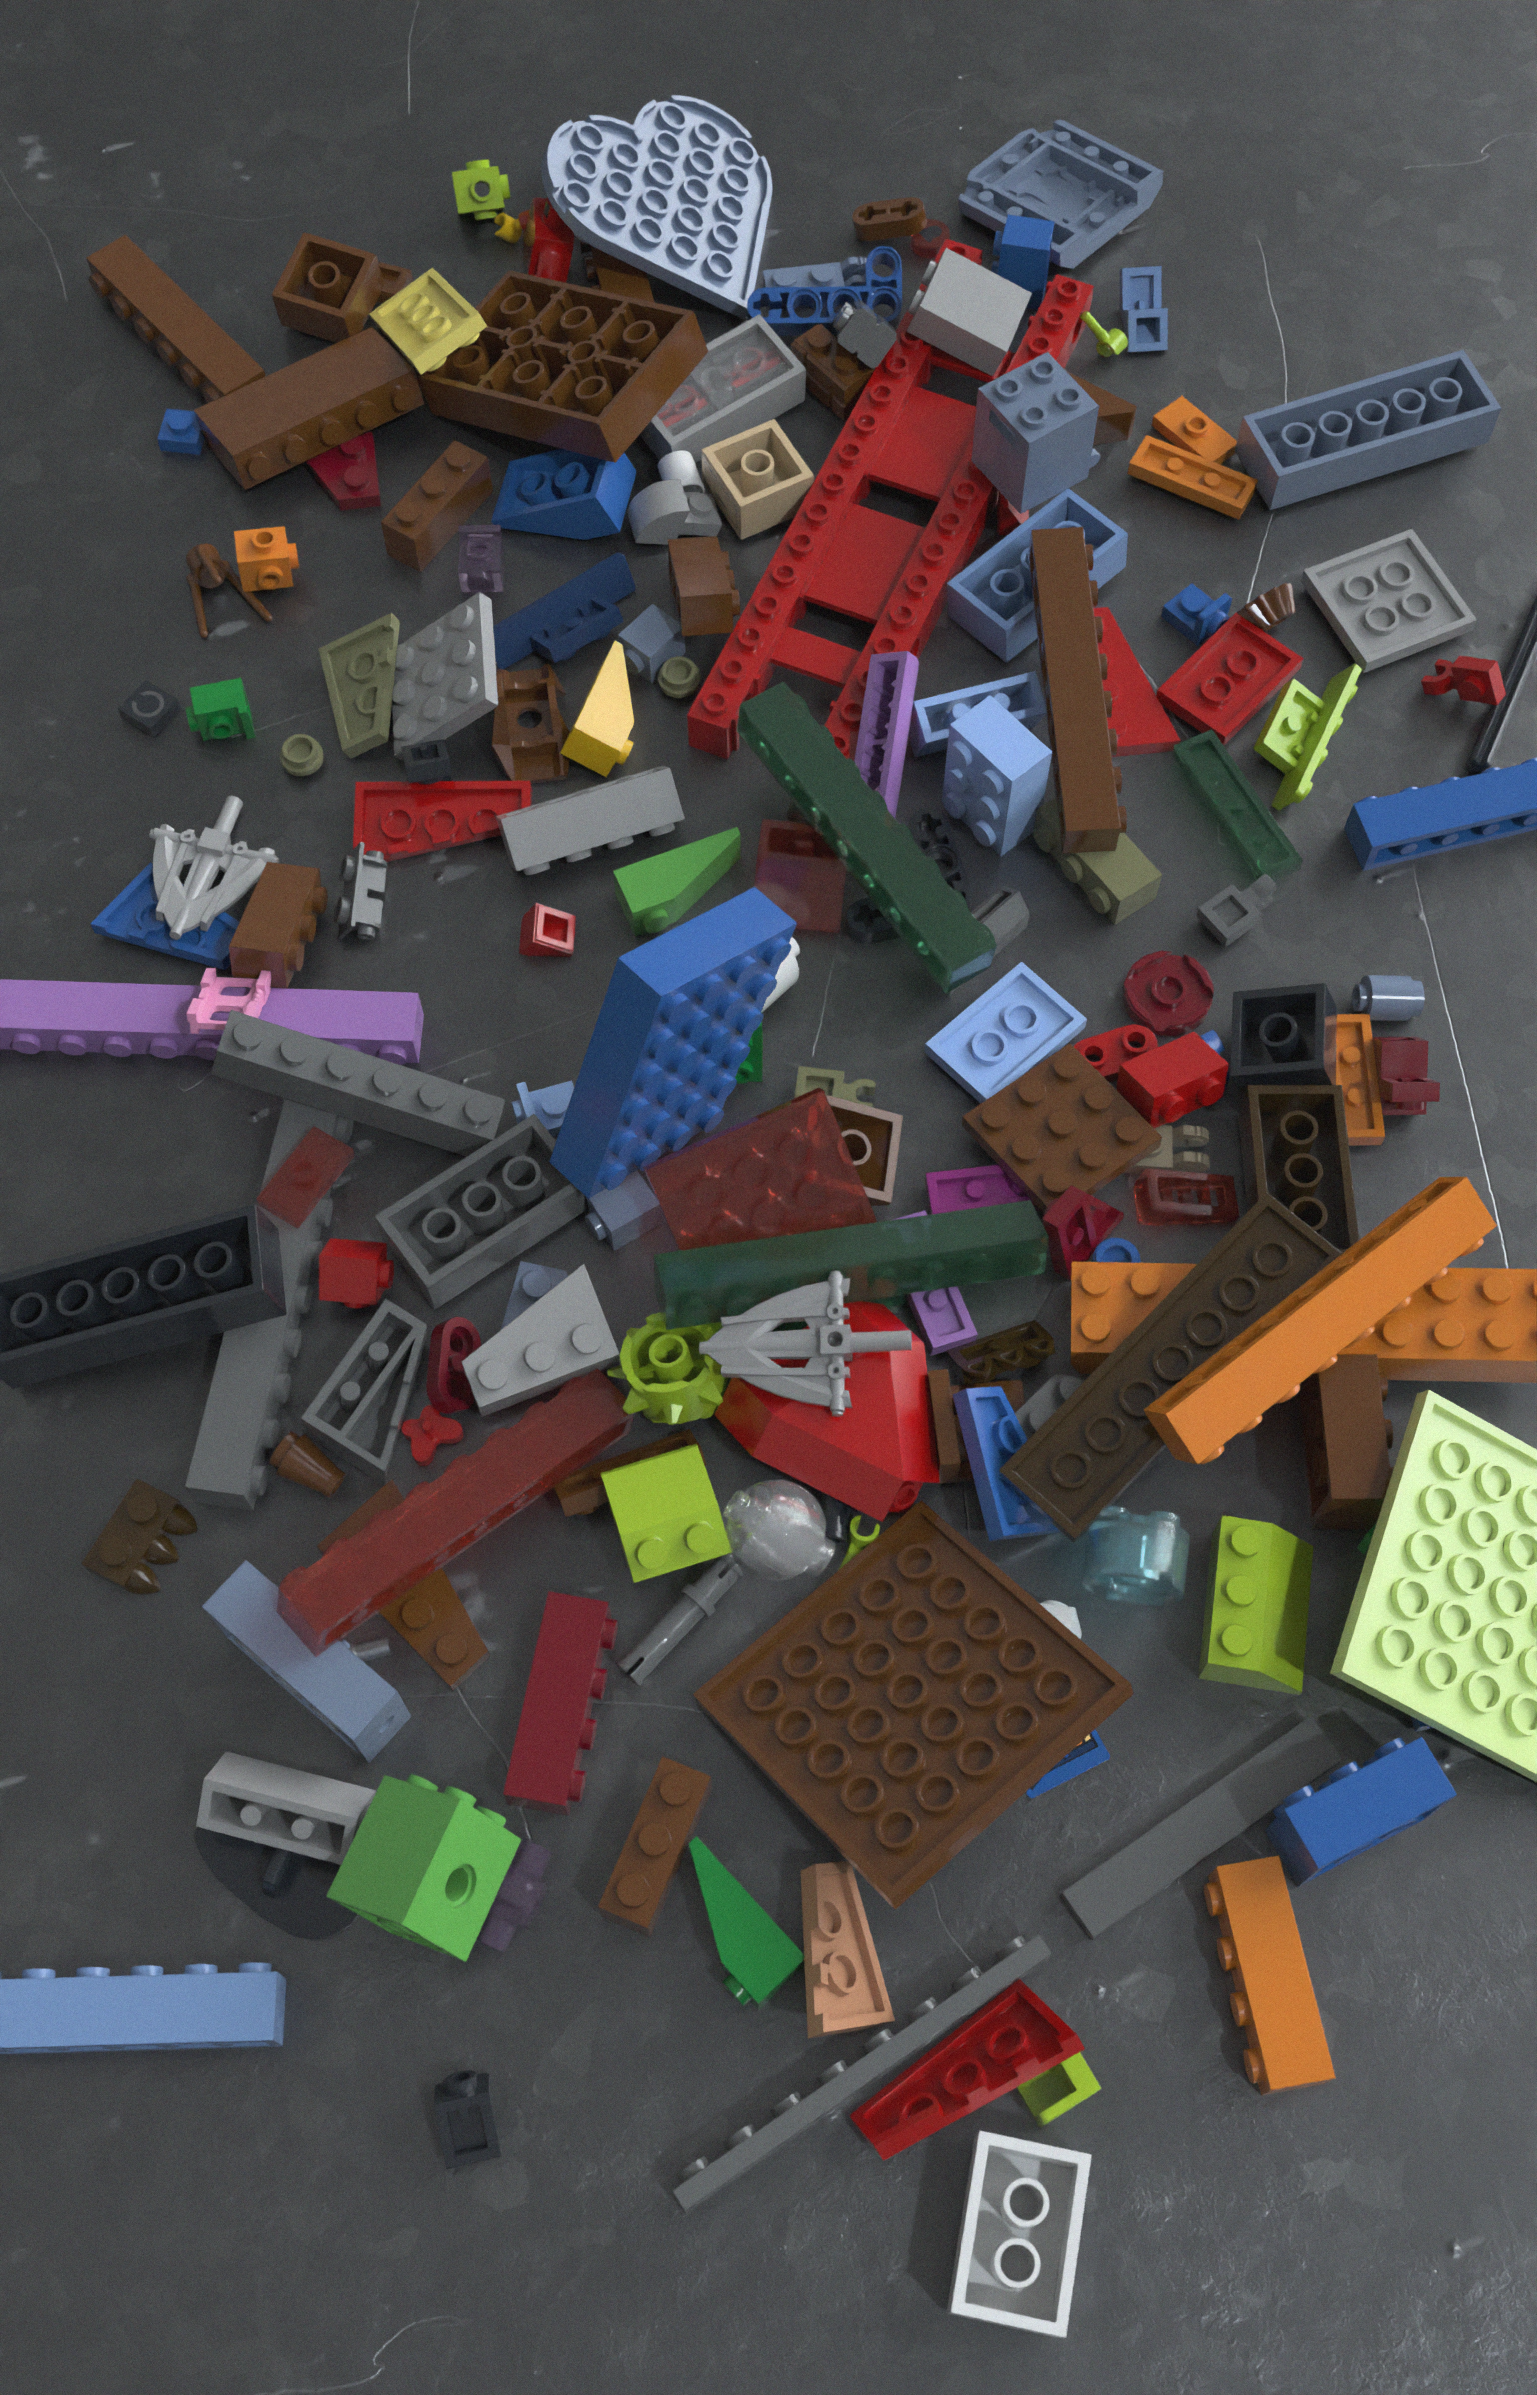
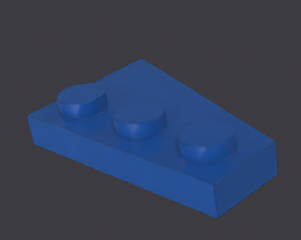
M151 862L90 923L96 934L222 970H226L231 964L229 944L239 925L238 920L226 912H222L215 917L208 931H203L198 926L191 931L183 933L178 940L171 938L169 935L171 929L165 918L163 921L156 920L158 899L155 892L153 864Z
M1002 1387L967 1388L953 1394L989 1541L1061 1532L999 1476V1469L1028 1440Z

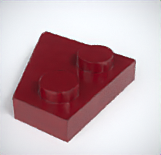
M372 432L363 433L305 461L312 469L314 478L322 488L329 491L331 499L341 511L381 506L375 443Z

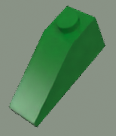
M696 1836L689 1842L690 1855L721 1967L727 1975L721 1983L742 2007L751 2001L760 2010L805 1966L804 1954Z

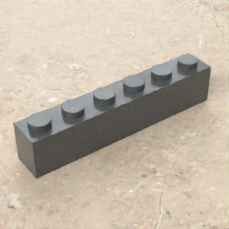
M234 1010L230 1011L211 1071L212 1075L466 1157L495 1139L505 1099Z

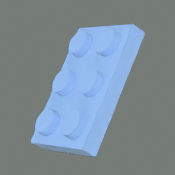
M1021 961L926 1042L924 1052L978 1102L983 1103L1063 1048L1085 1028L1087 1019Z

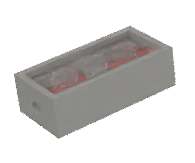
M760 314L706 344L709 352L639 434L659 460L674 451H687L691 453L694 462L697 463L702 460L703 448L768 422L805 401V367Z

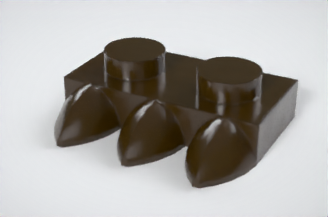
M1036 1320L946 1350L950 1368L965 1385L987 1383L993 1380L997 1374L1005 1371H1016L1018 1368L1035 1366L1041 1360H1047L1049 1356L1056 1354L1053 1337Z
M136 1479L81 1564L86 1570L128 1592L142 1595L159 1592L161 1590L159 1580L146 1563L168 1565L178 1562L180 1560L178 1551L172 1541L165 1536V1533L179 1536L194 1534L198 1531L197 1523L189 1510L182 1506L178 1499Z

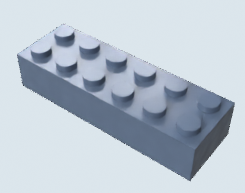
M1460 350L1243 416L1235 452L1249 476L1258 480L1256 488L1269 510L1488 443L1501 407L1465 351Z

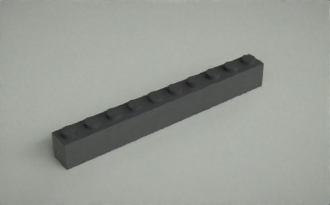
M286 1098L283 1101L257 1206L279 1229L287 1315L224 1332L185 1488L195 1503L253 1511L257 1495L262 1496L266 1490L268 1467L264 1466L268 1448L274 1449L278 1441L280 1426L279 1420H276L279 1403L287 1401L290 1391V1375L287 1374L290 1357L296 1358L300 1350L301 1330L297 1328L301 1313H307L311 1304L312 1287L308 1283L312 1269L317 1270L319 1268V1255L322 1251V1242L319 1241L322 1226L328 1227L332 1217L333 1202L329 1198L332 1184H339L342 1176L343 1159L339 1156L342 1143H348L352 1134L353 1120Z

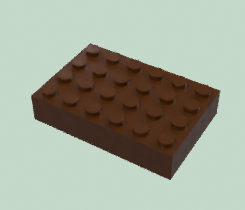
M508 270L475 308L487 325L485 329L479 332L480 335L477 340L466 347H459L446 356L447 359L444 364L436 370L426 371L422 375L418 372L416 377L419 387L434 415L616 463L709 351L694 311Z

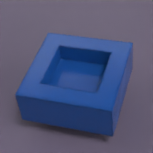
M166 409L157 438L161 451L200 455L204 437L194 411Z

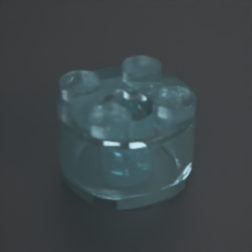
M1108 1506L1088 1529L1081 1584L1087 1591L1093 1594L1095 1585L1107 1589L1106 1599L1130 1605L1164 1606L1165 1596L1174 1595L1175 1603L1181 1602L1184 1599L1190 1534L1180 1527V1517L1176 1514L1154 1511L1148 1517L1129 1514L1128 1510L1121 1507Z

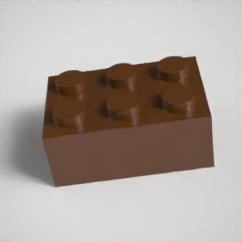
M1377 1354L1337 1355L1338 1359L1331 1367L1319 1373H1312L1303 1380L1298 1392L1311 1529H1371L1378 1521L1394 1467H1390L1388 1449H1391L1393 1445V1426L1390 1419H1384L1383 1402L1386 1401L1388 1394L1387 1376L1385 1372H1379Z

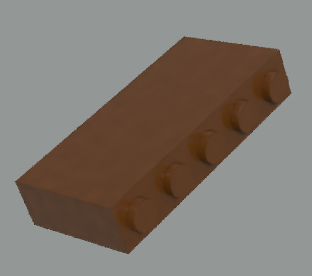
M370 327L193 411L206 445L246 490L423 405L424 402L415 370Z

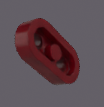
M454 1317L439 1323L431 1334L426 1390L432 1405L444 1414H454L472 1406L475 1401L463 1369L462 1361L481 1347V1339L476 1327L463 1317Z

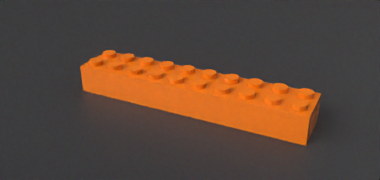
M1072 1262L1070 1364L1080 1374H1092L1197 1264ZM1447 1268V1273L1441 1279L1429 1285H1422L1410 1295L1411 1302L1406 1307L1396 1313L1386 1314L1373 1325L1375 1330L1371 1335L1360 1342L1347 1345L1336 1354H1377L1379 1372H1385L1387 1380L1537 1383V1269Z

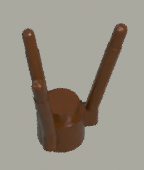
M207 543L199 544L188 551L186 563L191 572L186 576V580L191 588L200 637L206 638L208 636L200 587H218L223 583L225 577L229 579L266 622L272 621L271 614L251 591L243 592L241 579L233 571L229 561L221 559L213 545Z

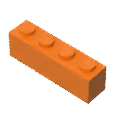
M1279 1855L1217 1866L1208 1875L1210 1883L1204 1884V1897L1209 1914L1211 1916H1218L1223 1936L1217 1938L1218 1956L1223 1970H1231L1236 1992L1230 1993V2004L1236 2025L1238 2027H1245L1249 2048L1244 2049L1243 2055L1250 2082L1258 2083L1261 2095L1321 2085L1335 2079Z

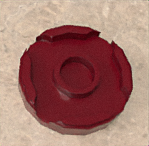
M1158 951L1144 955L1131 966L1123 984L1122 1002L1128 1016L1137 1025L1148 1028L1155 1035L1175 1037L1192 1032L1205 1021L1212 1007L1214 985L1208 971L1194 958L1185 954L1183 957L1172 955V951Z

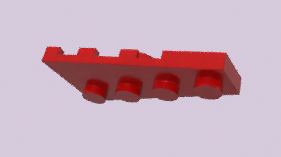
M408 781L355 782L353 849L360 842H364V855H366L367 851H379L384 854L386 862H391L500 836L501 832L496 816L531 806V781H439L433 784L409 783Z

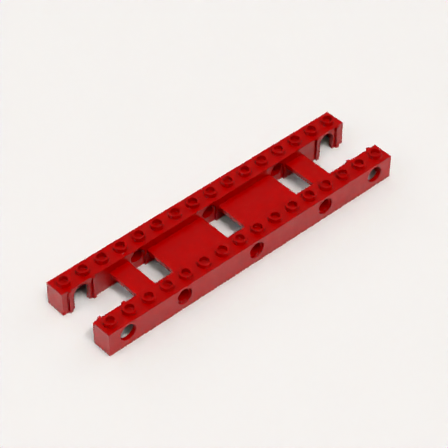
M946 239L934 260L938 263L945 248H948L981 266L983 250ZM1056 274L1053 282L1048 281L1045 297L1035 317L1030 316L1027 332L1017 352L1007 351L993 376L907 332L914 315L906 311L896 330L897 340L875 368L738 620L733 633H731L687 714L689 746L728 760L732 751H737L739 748V712L743 701L744 712L752 714L754 710L759 711L761 696L777 666L843 688L837 702H831L829 717L815 743L811 742L808 747L807 789L847 803L871 655L909 651L919 659L947 604V583L964 570L997 504L998 489L971 461L976 406L922 389L921 386L923 383H928L936 366L989 383L1046 352L1065 369L1086 327L1080 316L1085 311L1090 313L1093 285ZM921 284L919 289L924 292L927 286ZM875 481L939 502L926 528L860 506L859 503L862 498H867ZM811 602L876 625L862 652L794 629L793 627L798 618L803 619Z

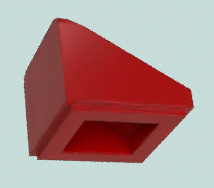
M998 490L997 532H999V535H1009L1029 519V510L1020 514Z
M535 903L522 917L519 954L526 956L571 957L574 950L576 916Z

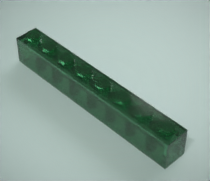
M783 681L740 704L737 723L738 733L943 991L947 994L989 969L997 948L991 930L985 924L979 923L968 910V905L963 895L955 889L952 890L941 876L936 862L929 856L925 857L914 843L913 836L907 826L903 823H898L891 815L882 795L878 791L870 789L862 779L856 763L851 758H845L835 745L830 731L825 726H820L811 716L805 700L799 694L794 695Z
M1031 1200L654 1254V1292L666 1330L717 1323L721 1322V1317L741 1315L754 1306L779 1294L802 1286L828 1281L831 1271H840L843 1279L850 1278L848 1296H843V1304L1044 1274L1049 1237Z

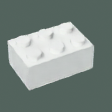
M979 2131L974 2136L946 2314L1050 2337L1066 2338L1091 2154Z

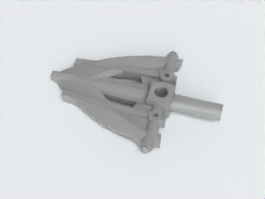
M228 796L213 829L205 827L200 838L195 837V831L191 829L182 833H176L174 828L168 824H161L160 829L154 828L150 830L149 838L156 841L153 854V878L158 899L156 920L163 921L165 918L171 929L169 935L175 940L180 939L183 933L191 931L198 926L201 927V930L208 931L215 917L243 897L258 881L267 862L279 863L275 850L268 847L254 851L248 849L247 842L240 841V843L231 845L230 834L243 807V802L238 797ZM186 864H192L183 886L179 880L182 868ZM219 870H222L225 875L220 885L210 890Z
M831 1271L828 1281L802 1286L779 1294L754 1306L741 1315L721 1317L723 1328L708 1341L700 1342L699 1352L700 1354H708L722 1366V1377L741 1378L760 1389L780 1397L802 1403L830 1407L832 1416L839 1417L843 1416L845 1408H852L849 1391L845 1390L844 1381L846 1378H850V1368L844 1367V1361H853L852 1353L911 1351L912 1333L911 1330L852 1333L850 1324H844V1320L849 1319V1309L843 1308V1296H848L850 1278L843 1279L840 1271ZM805 1321L810 1328L771 1332L785 1322ZM770 1359H809L805 1368H782Z

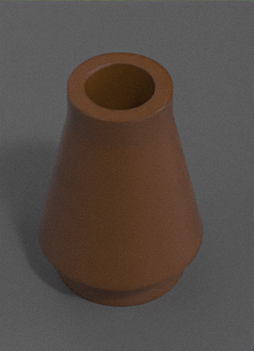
M293 1431L284 1437L269 1461V1464L277 1469L276 1475L318 1491L328 1498H331L336 1493L347 1475L306 1434L299 1436Z

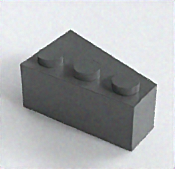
M385 1299L301 1417L303 1434H306L310 1439L385 1485L426 1344L427 1324Z

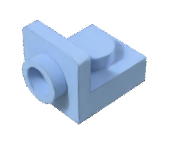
M572 1080L528 1092L526 1082L516 1084L519 1100L513 1101L511 1104L517 1124L535 1114L552 1137L558 1136L574 1090Z

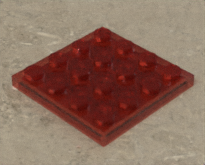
M820 1087L643 1167L709 1321L718 1318L721 1320V1317L741 1315L754 1306L779 1294L802 1286L828 1281L831 1271H840L843 1279L850 1278V1282L893 1263L826 1094Z

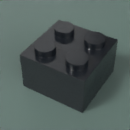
M1326 983L1233 992L1230 1076L1243 1097L1248 1085H1336L1337 1006Z

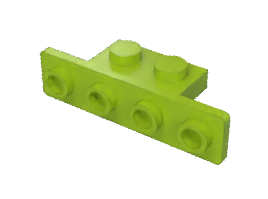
M1357 664L1351 665L1332 677L1321 699L1294 678L1283 685L1253 748L1285 773L1271 804L1278 811L1293 802L1295 804L1300 803L1311 791L1313 783L1310 780L1314 771L1325 760L1328 754L1326 749L1328 741L1343 722L1341 713L1345 705L1357 692L1358 686L1355 683L1362 670Z

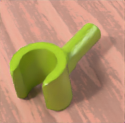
M1088 311L1082 313L1080 318L1098 340L1096 350L1100 356L1109 357L1112 353L1119 355L1127 347V337L1121 330L1113 328L1107 333Z
M862 1515L853 1518L847 1536L849 1547L839 1569L878 1537L880 1530L878 1523L872 1535L864 1537L856 1532Z

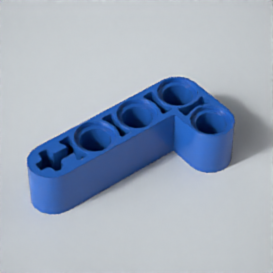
M880 246L872 250L866 261L864 286L759 288L752 292L748 298L747 321L759 314L761 315V307H768L769 317L762 318L778 336H801L817 324H822L836 336V328L833 327L834 323L832 322L836 314L833 310L837 306L843 305L846 301L852 305L854 301L856 302L860 299L872 310L880 304L891 307L893 314L883 318L896 329L899 324L902 308L901 258L897 251L891 247ZM877 265H887L893 273L887 277H880L874 273L873 268ZM807 305L815 313L808 318H801L795 314L794 310L798 306ZM782 306H787L786 318H782Z

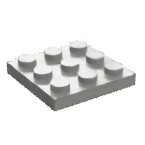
M1413 529L1303 570L1300 580L1355 662L1362 668L1363 673L1473 631L1477 622L1473 613Z
M478 592L397 646L392 709L394 756L404 761L401 750L402 746L441 739L445 740L498 706L492 600L482 593Z

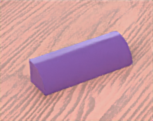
M909 651L873 654L870 658L845 823L873 840L890 837L894 832L919 668L918 659Z

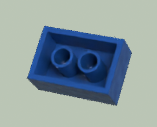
M1399 1737L1373 1752L1375 1756L1362 1763V1769L1356 1761L1351 1762L1328 1776L1329 1780L1317 1787L1318 1792L1315 1793L1311 1785H1308L1283 1799L1284 1804L1273 1810L1276 1819L1265 1829V1832L1297 1887L1429 1818L1457 1795L1422 1737L1407 1745Z

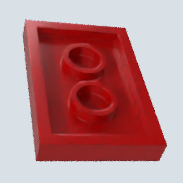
M1235 613L1157 690L1156 696L1164 707L1223 747L1300 670L1304 658Z

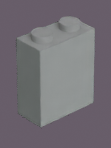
M945 248L939 262L930 260L920 283L927 287L924 292L918 289L911 301L907 312L914 316L907 332L993 376L1009 349L1032 293Z

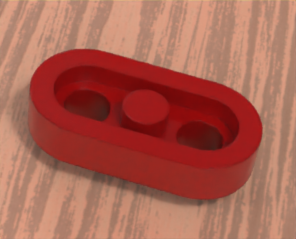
M1133 1024L1083 1039L1076 1043L1074 1048L1110 1083L1118 1080L1120 1064L1158 1048V1041L1151 1030L1144 1026ZM1135 1041L1140 1043L1143 1047L1133 1048L1128 1044V1042ZM1090 1054L1096 1055L1100 1058V1061H1089L1086 1056Z

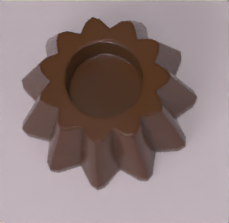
M1284 583L1259 595L1236 613L1264 632L1275 628L1292 617L1296 612L1291 583Z

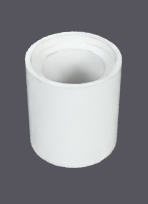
M674 451L660 460L658 471L662 481L680 479L684 492L705 493L691 453L687 451Z

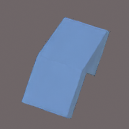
M1161 266L1119 268L1120 315L1123 332L1128 340L1127 352L1168 350V308H1161Z

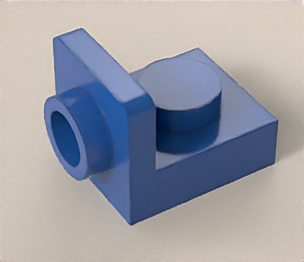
M1191 583L1163 606L1161 617L1198 646L1217 632L1230 619L1228 614L1232 598L1224 593L1214 601Z

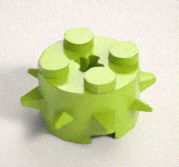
M678 1309L666 1310L646 1317L647 1324L642 1328L631 1327L626 1331L627 1336L623 1341L620 1352L621 1365L608 1369L607 1372L608 1376L625 1379L629 1385L630 1392L623 1406V1410L628 1415L642 1410L644 1416L653 1423L674 1425L699 1418L706 1419L716 1412L718 1406L723 1402L722 1397L726 1390L728 1377H722V1366L708 1354H700L699 1343L708 1341L723 1328L719 1318L703 1323L695 1319L694 1314L689 1311Z

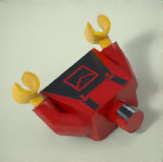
M548 196L547 198H534L530 209L521 212L518 219H514L503 212L496 216L494 222L502 228L496 231L494 235L511 244L516 243L521 237L522 231H524L522 236L524 274L566 283L574 247V233L555 211Z

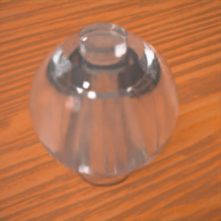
M782 1479L758 1482L750 1486L745 1492L738 1490L725 1508L724 1516L728 1518L726 1534L731 1554L745 1571L755 1577L768 1581H784L795 1578L804 1571L813 1577H817L826 1568L833 1556L836 1544L825 1537L826 1519L822 1507L807 1489L797 1483Z

